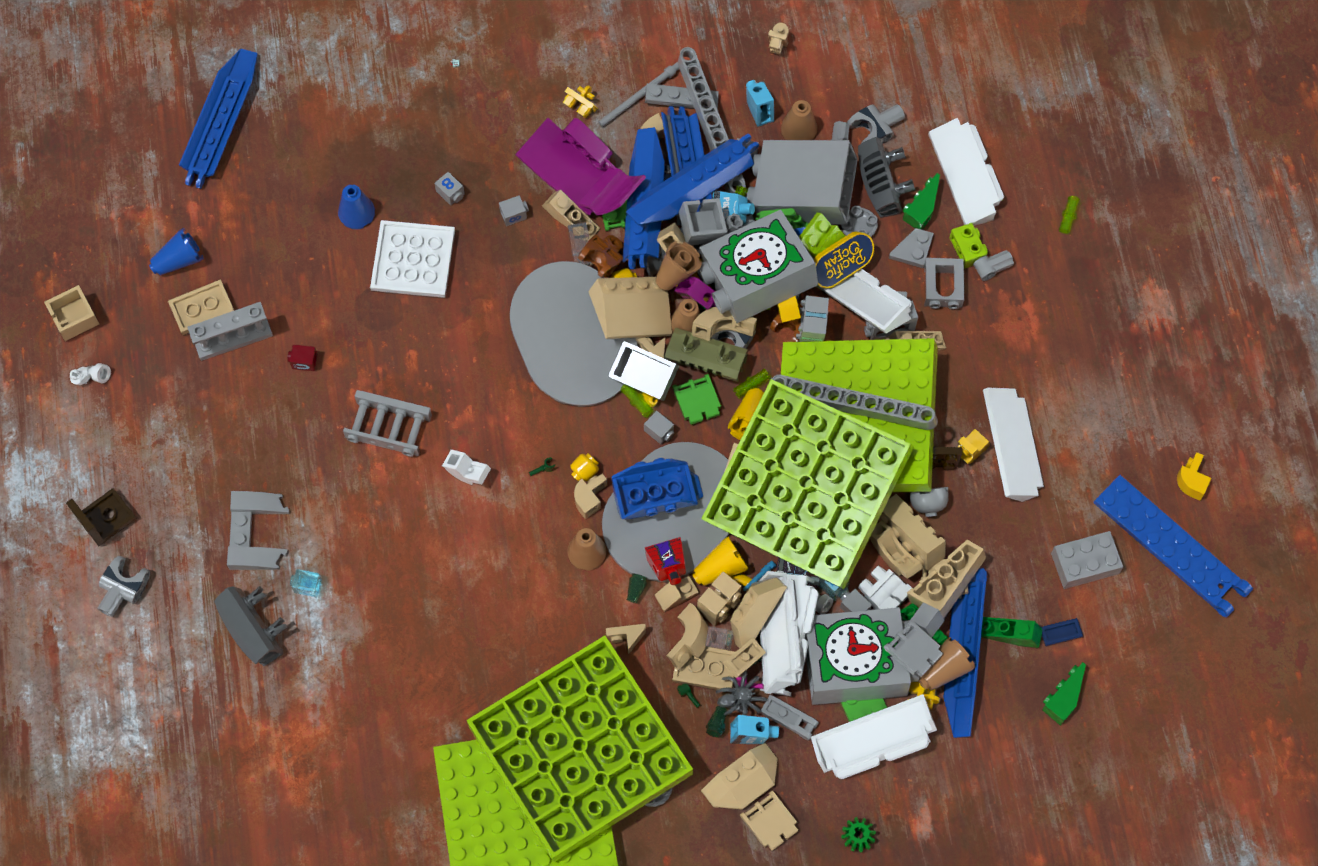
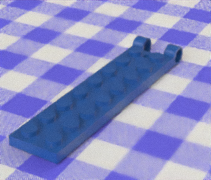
M1121 475L1094 501L1097 507L1223 617H1228L1234 611L1233 606L1228 601L1221 599L1231 587L1242 597H1247L1253 590L1246 580L1240 579ZM1218 584H1221L1223 588L1220 589L1218 587Z

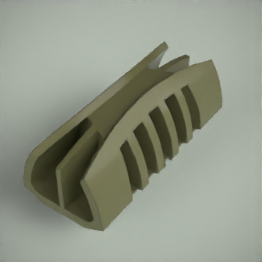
M675 328L664 358L680 365L694 367L697 370H703L704 372H710L713 375H719L723 378L739 382L738 375L739 372L743 371V364H746L748 349L712 338L710 341L694 337L692 332Z

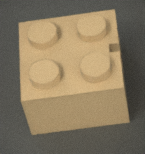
M79 285L44 302L65 341L99 325Z
M722 572L712 583L715 591L708 588L697 602L699 613L714 626L718 622L723 623L731 607L735 609L741 601L739 599L742 595L741 585L725 572Z

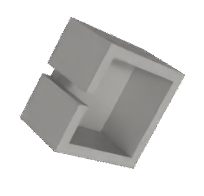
M720 198L703 200L700 208V200L683 202L679 210V216L686 243L690 245L708 244L727 234Z

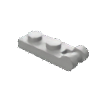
M771 694L761 709L762 715L795 732L805 740H810L813 728H816L819 724L814 718ZM801 721L806 723L804 729L799 726Z

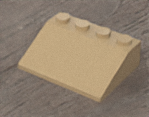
M656 277L598 278L588 291L606 339L672 335L668 291L658 287Z

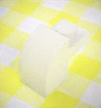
M450 450L442 465L451 475L470 485L473 483L482 485L491 469L487 464L475 462L465 453Z

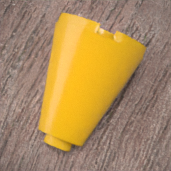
M759 388L748 390L729 421L728 429L730 428L731 430L730 434L738 440H741L764 394Z
M728 536L694 568L695 573L693 577L698 585L702 583L705 586L713 583L722 572L731 577L745 572L749 568Z

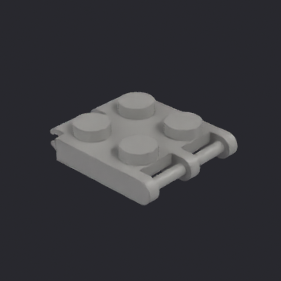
M909 620L907 626L895 635V639L890 644L887 643L884 646V649L912 675L917 673L920 677L930 669L931 664L933 665L943 655L939 650L940 645L912 620ZM911 628L912 630L906 636H904V634ZM898 640H900V642L893 648L892 646H893Z

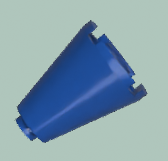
M348 185L342 191L338 216L346 227L362 229L373 221L375 207L358 186Z
M180 229L150 259L151 264L149 266L154 274L163 275L204 260L203 254L201 256L198 254L200 248L189 233H184L186 229Z

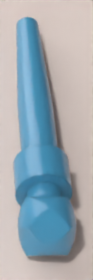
M770 561L743 590L749 589L752 583L760 580L767 571L776 567L774 561Z

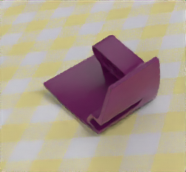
M546 118L515 154L555 191L562 190L587 215H590L592 212L596 215H603L619 208L646 178L645 175L628 176L621 169L616 168L609 161V158L613 155L612 151L577 118H573L563 131L552 120Z

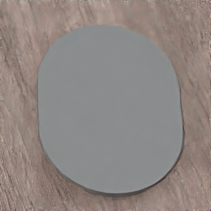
M569 261L544 265L531 272L520 283L511 302L510 326L528 373L541 391L553 400L563 404L578 407L593 406L613 398L626 386V384L610 378L609 373L623 342L625 341L637 347L636 338H605L588 292L595 281L601 277L598 276L596 269Z
M678 442L668 444L654 450L642 460L646 463L653 462L658 458L686 461L690 471L699 477L703 497L697 501L698 505L678 508L671 513L663 511L658 512L654 516L621 519L617 510L614 493L611 494L607 501L602 518V532L607 550L622 569L635 577L657 582L669 581V579L660 581L646 559L645 547L681 537L686 573L680 577H685L693 573L694 568L724 538L730 535L701 519L725 472L728 459L713 448L698 443Z

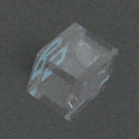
M708 626L705 646L730 651L733 631Z

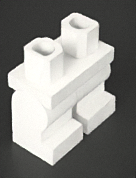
M877 566L871 573V576L877 580L874 585L865 579L858 587L865 595L864 598L872 604L875 610L898 608L908 598L907 592L912 588L893 574L890 569L886 571L880 566Z

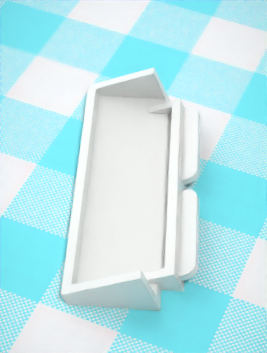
M958 118L929 131V138L964 225L973 223V226L993 221L996 214L994 206L999 205L1004 195L992 166L984 162L987 159V153L976 127L969 125L968 122L960 125Z
M860 269L832 288L816 286L884 333H888L911 320L908 314L911 312V301L887 285L879 287V280L863 269Z
M983 389L1005 497L1023 502L1039 496L1037 489L1044 487L1025 398H1018L1016 389Z
M767 571L759 581L778 578L787 588L760 630L761 647L766 652L762 656L764 690L766 694L774 693L795 684V673L802 671L794 581L787 578V573Z
M787 574V578L794 581L802 671L795 673V684H798L801 681L808 648L805 634L809 633L812 629L819 593L814 587L807 586V582L814 583L815 579L804 575ZM785 688L774 692V694L791 696V692L786 691Z
M922 694L811 736L818 763L823 772L833 770L836 778L844 779L874 768L882 760L892 761L926 748L931 742L928 734L937 731L926 699Z

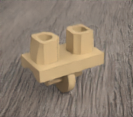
M778 23L774 26L773 31H769L770 52L780 55L783 46L787 47L789 30L786 24Z

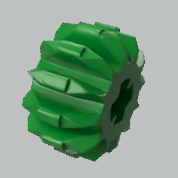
M855 817L854 824L848 820V827L843 826L842 831L846 834L841 835V839L847 840L844 844L845 847H848L850 844L852 845V852L858 847L859 853H862L863 846L869 850L871 847L869 843L875 842V839L871 836H874L876 831L870 830L873 826L872 823H869L867 826L865 825V818L859 823L858 817ZM855 831L862 833V839L854 837Z

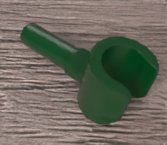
M546 458L544 465L530 471V476L541 471L552 472L555 464L552 466L547 465L552 462V458Z
M684 683L677 687L681 697L687 694L696 708L700 706L691 693L688 684Z

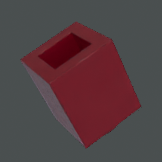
M292 345V351L288 352L287 361L290 362L292 369L315 371L318 354L313 346Z

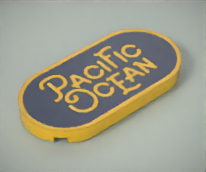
M855 231L820 252L814 258L818 286L832 288L865 267L872 259L874 253L872 238L866 233Z

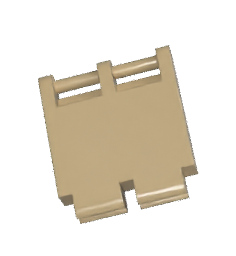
M770 791L769 796L761 802L757 801L754 803L755 806L749 811L740 814L743 821L763 847L768 846L772 851L784 842L780 837L781 835L787 840L798 832V829L795 827L797 821L773 791ZM771 798L773 799V800H772L771 802H769L767 805H765L764 807H762V805L765 804L767 801H769ZM757 809L759 810V811H757L755 814H753L751 817H749V818L747 817V816H749L751 813H753L755 810H757Z

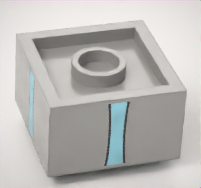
M806 296L805 300H801L803 307L799 308V312L802 313L801 324L798 328L800 334H796V339H799V342L824 340L829 298Z

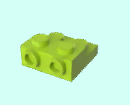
M816 213L799 236L803 245L813 257H816L820 252L845 237L838 226L831 225L822 213Z

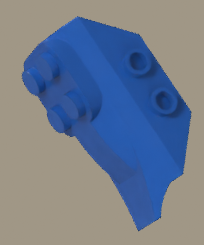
M658 458L649 463L642 461L612 476L613 493L621 519L654 516L658 512L663 511L671 513L678 508L698 505L697 501L703 497L699 477L690 471L686 461Z

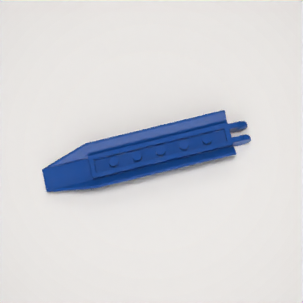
M240 48L218 71L179 163L180 167L188 171L185 185L190 186L194 180V174H197L199 176L196 181V188L201 189L205 182V177L214 175L252 84L258 53Z
M669 106L667 114L670 115L679 171L704 156L697 113L687 117L685 108L680 106L678 110L679 115H675L673 106ZM661 112L671 176L676 174L668 120L667 115ZM711 193L700 200L699 208L703 200L712 199Z
M655 127L637 130L629 167V176L645 175L646 178L627 199L626 211L648 191L664 182L665 161ZM626 213L623 262L629 260L628 266L631 270L635 269L637 258H640L639 264L641 268L647 267V257L659 258L660 244L657 241V237L661 231V221L637 225Z
M750 134L744 135L739 141L729 139L648 191L626 213L637 225L672 219L679 214L683 202L703 199L752 167L754 162L751 153L758 149L759 144L753 142L747 148L744 147L752 138Z
M984 568L978 569L968 583V594L961 595V598H958L952 606L949 637H951V642L955 639L970 655L967 658L969 663L973 661L975 664V668L971 672L944 684L943 698L954 738L970 737L987 581V573Z

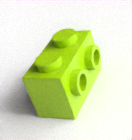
M973 223L951 230L949 238L959 259H963L964 269L974 266L973 264L976 260L988 254L986 245L981 243L979 230L974 228Z

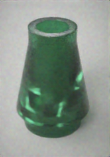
M635 573L632 574V577H629L627 601L635 604L638 603L648 584L647 577Z
M716 706L713 715L706 725V733L708 735L719 738L725 733L726 716H724V713L727 711L726 708Z

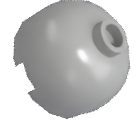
M948 487L933 488L931 492H910L913 508L920 513H925V517L937 516V512L947 506Z

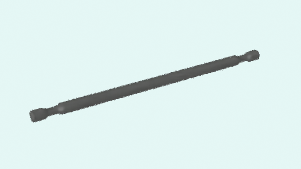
M667 115L676 173H678L679 165L670 115Z

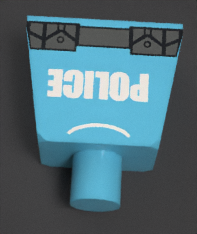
M713 191V199L720 198L724 219L735 213L740 216L743 224H745L747 214H754L755 206L753 203H748L747 197L734 193Z
M738 715L730 724V744H763L769 737L778 738L779 727L769 725V719L764 717Z

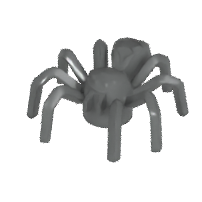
M745 670L742 673L740 687L735 678L730 676L722 678V680L733 681L736 690L730 687L716 690V693L726 691L733 693L725 694L718 699L717 704L720 707H728L736 702L734 707L724 713V716L734 712L740 704H742L744 710L742 715H746L748 712L746 704L757 712L756 715L761 713V710L752 704L750 700L762 701L764 703L767 701V698L752 697V695H755V693H752L754 688L749 689L759 680V676L754 677L753 680L744 686L747 671Z

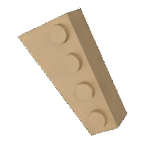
M897 494L891 497L879 521H883L891 527L896 538L902 542L903 548L908 553L911 552L921 562L922 566L929 570L945 558L946 541L942 537L937 538L936 532L931 526L926 528L923 519L919 515L914 516L912 508Z
M966 540L948 556L947 560L937 565L931 574L924 577L914 589L911 588L907 592L909 601L918 607L924 602L938 609L943 618H945L985 561L984 549Z

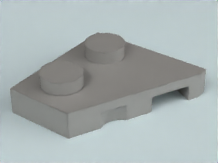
M915 228L890 253L889 259L923 268L934 233Z

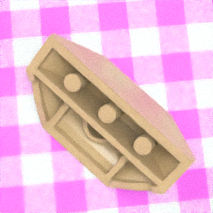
M771 578L752 583L734 611L730 621L735 644L739 649L750 639H756L786 590L787 586L780 579Z
M766 743L757 746L718 773L701 792L713 807L742 810L774 786L777 757Z

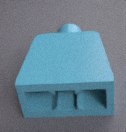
M755 80L749 81L746 84L747 104L757 127L774 122V99L765 83H756Z

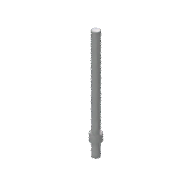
M678 62L665 68L664 72L649 84L659 85L667 78H672L676 71L680 69ZM646 86L599 120V125L604 127L645 96Z

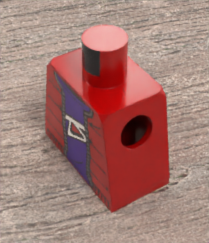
M681 537L645 547L646 559L660 581L669 579L671 585L679 584L681 582L680 576L686 573Z

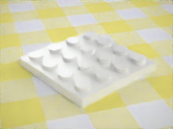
M381 220L370 286L371 291L445 298L455 227Z

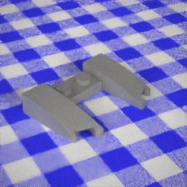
M231 491L230 546H228L227 555L229 570H278L280 568L276 565V562L280 555L287 556V549L250 547L252 514H290L288 507L283 508L279 500L283 498L282 494Z

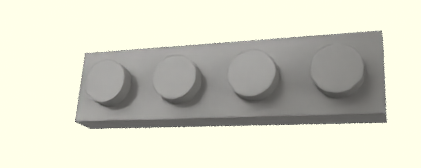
M647 83L645 103L694 108L687 88ZM695 89L699 93L703 92L700 89ZM711 91L715 105L718 108L719 92ZM701 105L705 109L709 108L707 105Z

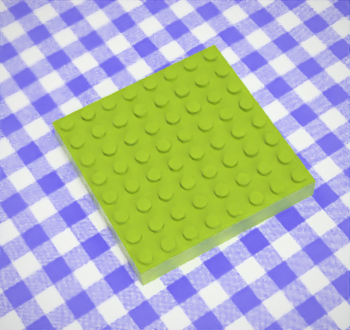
M934 338L783 342L781 375L929 406L935 411L938 347ZM802 388L796 389L798 392L802 390ZM815 392L813 397L818 396L821 392ZM834 396L831 400H837L839 396ZM852 400L849 404L853 405L857 400ZM870 404L868 408L871 409L875 407L876 404ZM889 408L886 412L890 413L894 408ZM843 412L904 440L914 447L892 492H931L934 429L926 430ZM907 412L905 416L909 417L913 412ZM926 416L923 420L928 421L932 416Z
M771 379L701 519L835 586L845 589L914 447L904 440Z
M606 636L601 637L466 720L471 732L553 863L693 775V768Z
M477 740L433 747L450 866H618L612 827H609L553 863Z

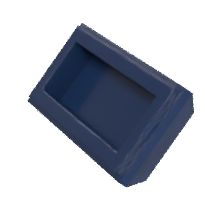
M1077 618L1041 627L1045 646L1083 637Z

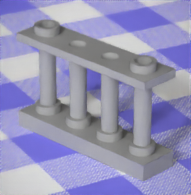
M261 302L187 327L201 361L273 336Z
M357 390L355 400L359 405V409L352 430L347 428L343 430L345 438L353 443H358L359 441L399 451L410 457L413 455L419 456V448L415 445L421 423L424 420L430 422L432 416L431 409ZM369 407L376 408L378 412L371 433L359 432L366 409ZM392 412L395 413L396 417L389 439L379 437L378 433L385 413ZM403 417H413L414 423L407 443L396 441Z

